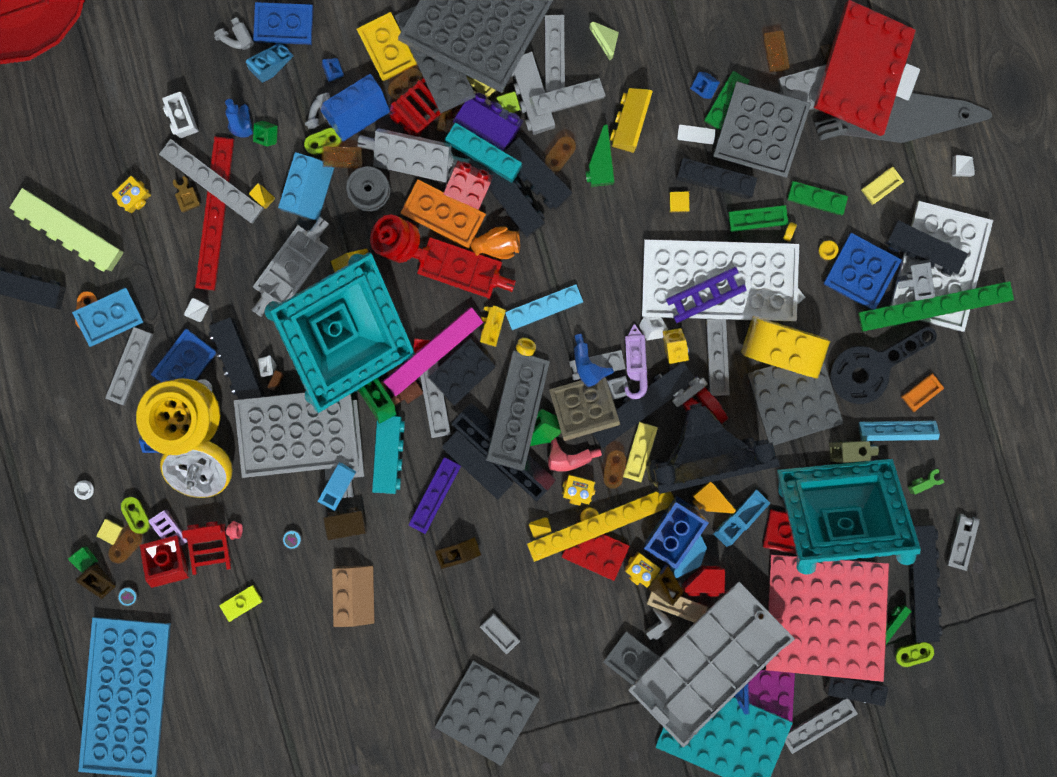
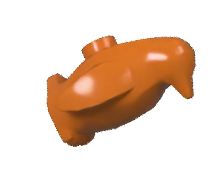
M505 226L495 227L482 236L475 238L471 242V248L476 255L484 253L498 259H509L514 256L513 252H520L519 231H506L508 228Z

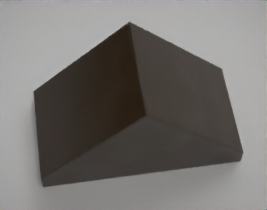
M98 564L90 566L75 579L77 583L101 599L116 587Z
M668 565L663 567L649 587L650 591L674 606L683 593Z

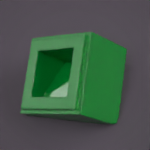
M266 121L254 123L253 142L266 147L275 145L277 143L278 126Z
M87 546L82 547L68 558L81 573L98 562Z

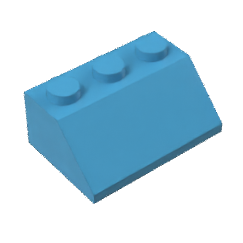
M295 152L278 208L282 211L317 221L323 208L335 166Z

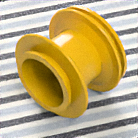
M187 378L165 381L152 386L140 399L136 412V424L142 439L152 449L166 455L185 454L195 449L203 439L210 441L215 435L220 422V407L215 395L202 383ZM172 400L177 403L176 407H172ZM180 411L184 415V420H182V417H179ZM165 412L169 413V419L164 417ZM172 424L177 427L175 432L171 429ZM186 424L189 425L188 431L185 430Z

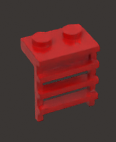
M424 78L408 89L396 102H393L390 108L391 119L403 127L405 134L420 137L422 130L442 114L439 110L434 113L415 92L419 88L437 107L431 92L424 85ZM411 95L430 116L427 121L406 99Z
M218 521L206 523V526L199 527L198 524L188 525L187 529L182 531V538H187L193 575L197 574L196 567L226 562L227 570L231 569L225 523L218 524ZM215 540H222L223 547L193 550V544ZM224 551L225 558L195 563L194 555Z

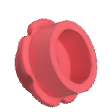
M232 521L227 526V535L231 540L241 538L243 532L242 524Z

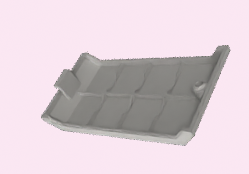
M738 582L667 649L628 690L684 748L717 712L795 638ZM759 614H763L762 619L758 618Z

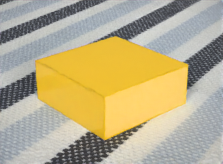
M689 192L669 193L670 212H689Z

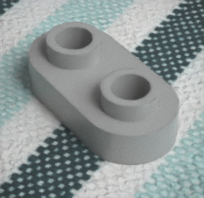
M697 376L688 383L690 386L686 390L680 389L673 395L675 398L672 401L677 407L708 384L703 377L699 379Z

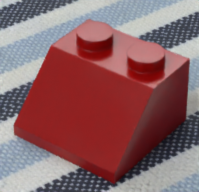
M178 535L140 545L145 581L151 588L189 578L186 559Z

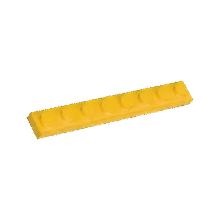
M671 491L661 494L654 492L530 542L527 546L534 562L667 509L674 500Z

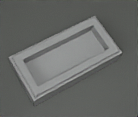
M494 613L480 626L506 655L520 642V639Z

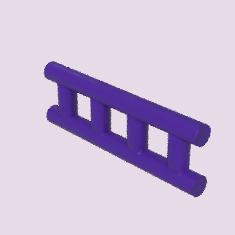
M736 266L666 298L668 306L674 304L678 314L673 316L676 323L747 291L745 285L738 286L734 275L739 273ZM727 279L731 290L720 294L716 284ZM709 287L714 298L703 302L698 292ZM692 296L696 306L685 310L681 300Z

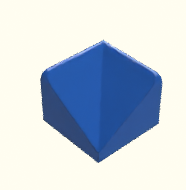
M699 72L690 89L703 98L711 99L720 82L706 72Z

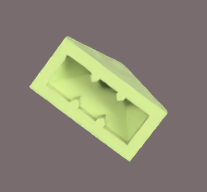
M596 22L590 23L589 28L609 60L613 59L619 32Z

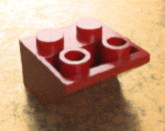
M701 565L682 583V589L689 596H700V593H706L708 596H719V593H724L725 569L721 566Z

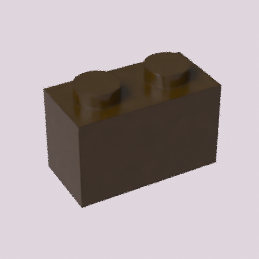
M358 507L349 508L347 513L342 514L339 511L328 512V516L323 518L327 540L367 533L364 511L358 510Z

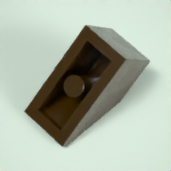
M475 537L435 551L441 569L462 564L481 556Z

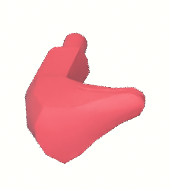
M555 437L551 441L548 466L553 471H570L591 462L592 458L601 456V450L589 451L587 449L577 455H567L562 451Z

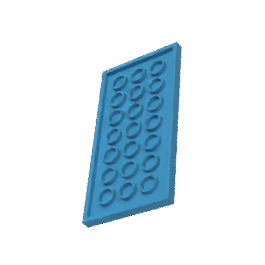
M101 617L92 618L78 772L132 777H157L171 624Z

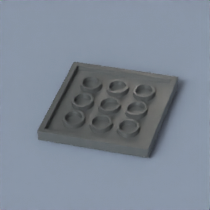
M736 81L713 156L787 178L811 102Z
M824 362L818 378L809 377L776 366L747 373L768 442H773V446L844 424Z
M473 660L435 728L502 766L540 698Z

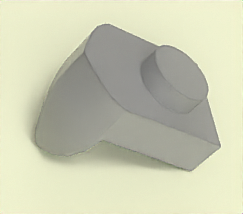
M653 608L660 621L645 630L650 640L653 638L656 640L665 634L663 631L672 624L669 618L656 608Z

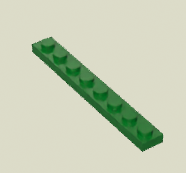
M1009 281L860 312L858 316L861 331L863 332L1013 301L1014 297Z

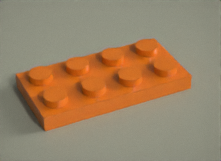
M417 180L400 214L469 249L486 214L443 195L444 192Z

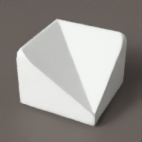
M955 155L953 157L952 176L971 177L975 175L972 157Z
M193 298L184 314L193 320L201 322L209 305Z
M643 317L639 325L646 340L663 338L662 332L668 330L661 317Z

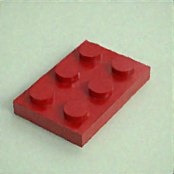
M602 534L565 549L562 558L614 581L630 546Z

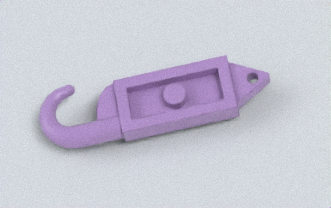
M633 325L628 336H625L627 374L630 379L640 381V390L638 393H631L628 387H625V393L631 399H639L646 394L648 388L645 335H642L636 325Z

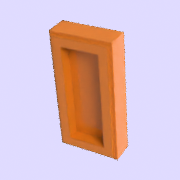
M931 373L901 396V398L912 412H915L942 391L944 387L934 374Z

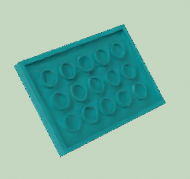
M733 697L693 736L684 748L664 727L656 748L722 777H771L793 722L750 703V715H745L736 697Z

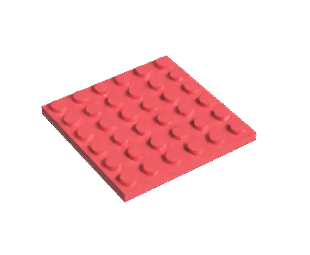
M772 554L769 613L795 640L782 649L766 665V670L883 682L889 563L854 560L824 561L817 563L814 573L805 575L796 568L797 556Z

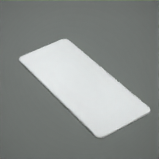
M906 64L896 96L909 100L920 72L919 68Z
M679 125L677 139L714 144L715 129Z

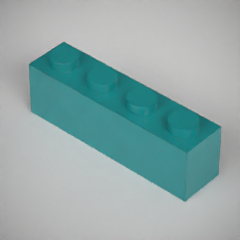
M457 123L453 125L445 139L446 143L451 144L455 149L513 183L522 168L520 161Z
M393 416L380 424L377 421L373 493L396 494L397 490L401 489V478H398V471H402V459H399L400 451L403 452L404 448L401 432L405 431V421H402V417Z

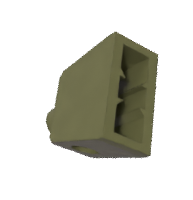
M869 441L829 443L830 462L870 461L871 456H877L879 452L877 444H870Z

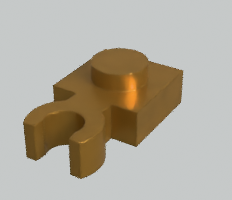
M185 176L182 177L184 180L183 185H178L177 180H173V185L180 191L175 196L183 213L201 206L195 189L193 187L188 189L189 180Z

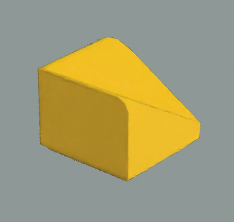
M259 183L249 193L264 208H267L275 200V197Z
M547 517L529 523L533 538L551 533L552 531Z

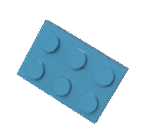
M126 288L72 312L89 347L143 323Z

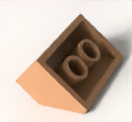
M335 566L332 569L334 627L374 624L373 566Z

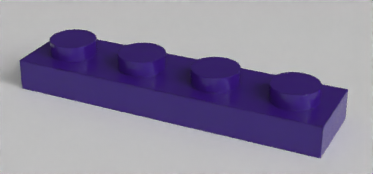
M446 457L443 458L409 526L426 534L461 465Z

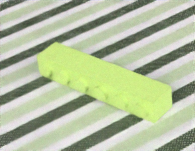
M25 189L20 190L10 206L15 211L14 215L21 220L28 219L31 221L29 225L39 231L41 228L47 231L46 236L54 241L58 238L63 242V247L70 251L75 249L79 252V257L86 261H89V259L94 261V266L103 272L105 270L112 271L124 253Z

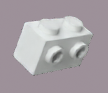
M178 92L162 98L165 104L163 109L166 116H169L171 120L170 128L173 134L183 138L199 132L184 94Z

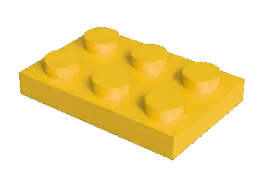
M391 12L357 28L382 81L417 65L408 45L398 40L401 31Z

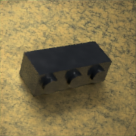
M826 676L823 691L829 696L885 706L888 687L883 683L869 680Z

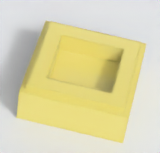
M105 519L97 537L115 545L124 527Z

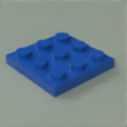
M850 233L823 284L870 310H874L877 308L902 260Z

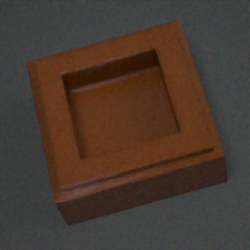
M275 370L267 388L277 391L283 380L284 373Z

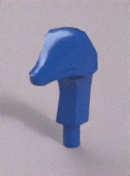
M227 99L225 101L227 106L225 113L229 121V131L237 137H249L253 134L249 107L244 104L239 109L238 105H234L232 99Z
M582 334L575 335L577 344L574 348L576 369L581 381L587 387L596 385L604 377L614 373L613 368L592 364L588 357L587 343H584Z

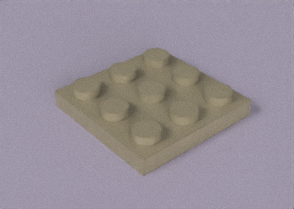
M606 377L591 387H587L582 381H577L549 390L564 441L620 425Z

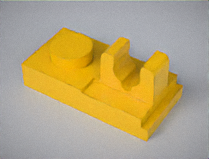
M497 306L484 307V310L488 311L489 314L487 318L481 317V320L486 322L481 332L480 342L496 347L506 310Z

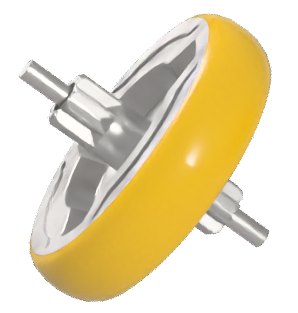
M205 439L188 453L181 455L162 454L160 469L165 481L173 489L187 496L206 498L217 495L228 486L232 477V464L228 455L218 445Z

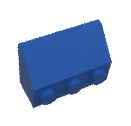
M371 74L326 100L321 107V112L342 142L390 113L383 92Z
M676 496L646 539L644 549L675 569H678L709 521L692 505Z

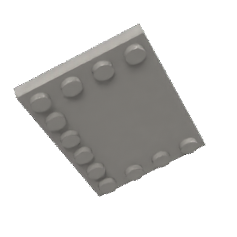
M305 393L234 400L242 478L336 468L339 462L346 466L359 465L351 394L320 413H317L313 405L305 400Z

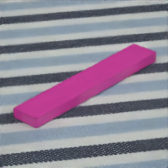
M472 307L468 308L384 379V384L394 396H397L480 326L483 321Z

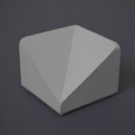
M626 376L607 381L612 399L627 396L625 387L629 389Z

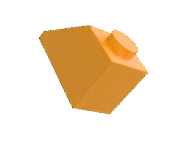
M712 482L704 484L692 495L694 498L692 502L699 510L703 508L705 511L736 512Z

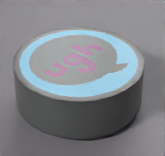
M289 530L283 535L282 542L286 548L296 549L302 543V535L297 530Z
M125 587L118 593L119 603L127 607L134 605L139 597L137 590L133 587Z

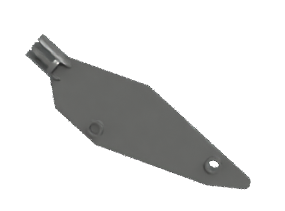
M911 93L909 100L898 96L895 97L888 124L882 136L837 117L815 122V127L818 128L817 134L821 135L819 137L820 141L846 135L904 143L989 120L992 117V113L967 101Z

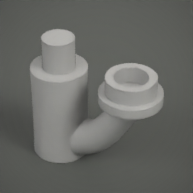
M238 17L231 20L234 26L232 30L237 40L227 37L228 32L224 28L214 32L215 40H221L236 49L246 50L254 45L245 24L240 23Z
M329 93L317 96V99L312 103L308 121L305 122V126L308 129L319 126V119H315L316 113L319 108L321 109L323 102L330 99Z

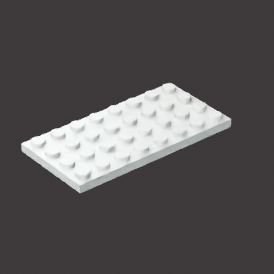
M645 240L642 317L674 318L673 316L678 314L674 304L668 306L666 298L736 266L739 273L734 275L738 286L744 284L747 291L689 318L752 320V316H756L769 321H797L799 244ZM727 279L716 284L720 294L731 290ZM709 287L698 292L703 302L714 298ZM692 296L681 300L685 310L696 306Z

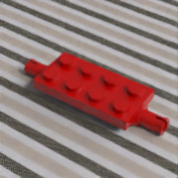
M431 237L426 248L418 247L417 252L413 255V258L421 262L417 274L488 299L491 297L493 288L499 287L512 292L514 287L507 284L515 286L516 280L500 276L499 271L502 262L480 254L476 255L474 252Z

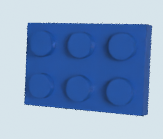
M255 2L254 42L312 45L313 5Z
M185 329L151 375L160 382L185 378L196 381L214 358L216 351L191 331Z

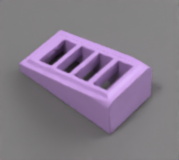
M168 510L162 511L149 520V523L161 539L168 538L166 535L174 530L176 533L172 536H179L181 546L188 542L187 538H182V531ZM163 518L167 520L161 525L158 524V522ZM170 524L171 527L166 531L162 530V528Z

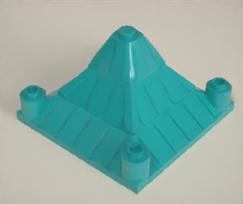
M371 253L352 255L347 266L282 303L272 301L265 307V316L274 322L306 389L305 400L313 405L317 413L350 395L415 354Z
M893 459L777 471L779 480L778 493L784 499L797 553L796 568L800 573L805 575L814 573L819 562L871 558L875 556L896 555L899 563L910 565L915 562L917 554H920L921 548Z

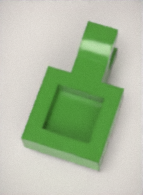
M936 468L930 471L927 479L920 477L913 480L912 485L908 486L910 494H918L933 487L935 484L940 485L944 483L943 479H938L937 481L934 479V475L939 473V470Z

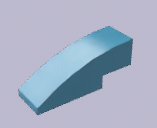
M755 490L713 534L726 547L732 545L759 517L770 502L758 490Z

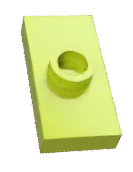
M254 585L219 606L230 622L260 604L263 600Z

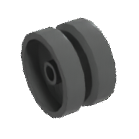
M366 166L358 168L347 180L346 190L348 197L362 211H378L390 199L391 188L389 181L375 167ZM370 186L372 188L371 191L366 192V187Z

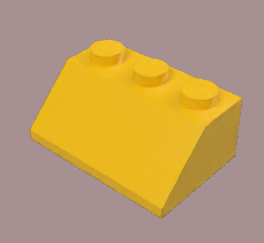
M629 88L628 93L623 94L621 104L624 107L622 112L618 111L615 121L619 123L617 130L613 129L610 141H613L612 147L634 153L651 99L652 90Z

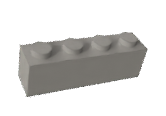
M532 52L524 54L512 74L516 80V83L513 85L516 94L521 95L522 101L519 104L522 113L526 112L528 117L525 120L528 131L532 130L533 135L554 129L555 123L552 113L538 117L534 115L529 99L532 96L543 94L545 91Z

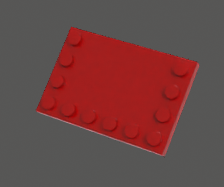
M848 0L845 3L813 108L876 135H884L916 30Z

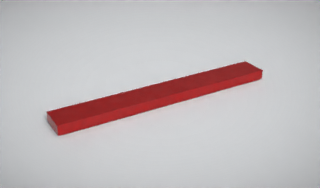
M214 137L210 169L229 182L235 140ZM207 191L195 288L215 291L226 204L209 191Z

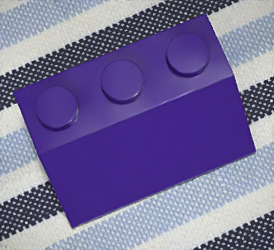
M474 91L475 98L464 103L454 118L453 123L459 124L496 148L504 151L514 140L523 120L517 114L505 110L499 103L490 101L484 94Z

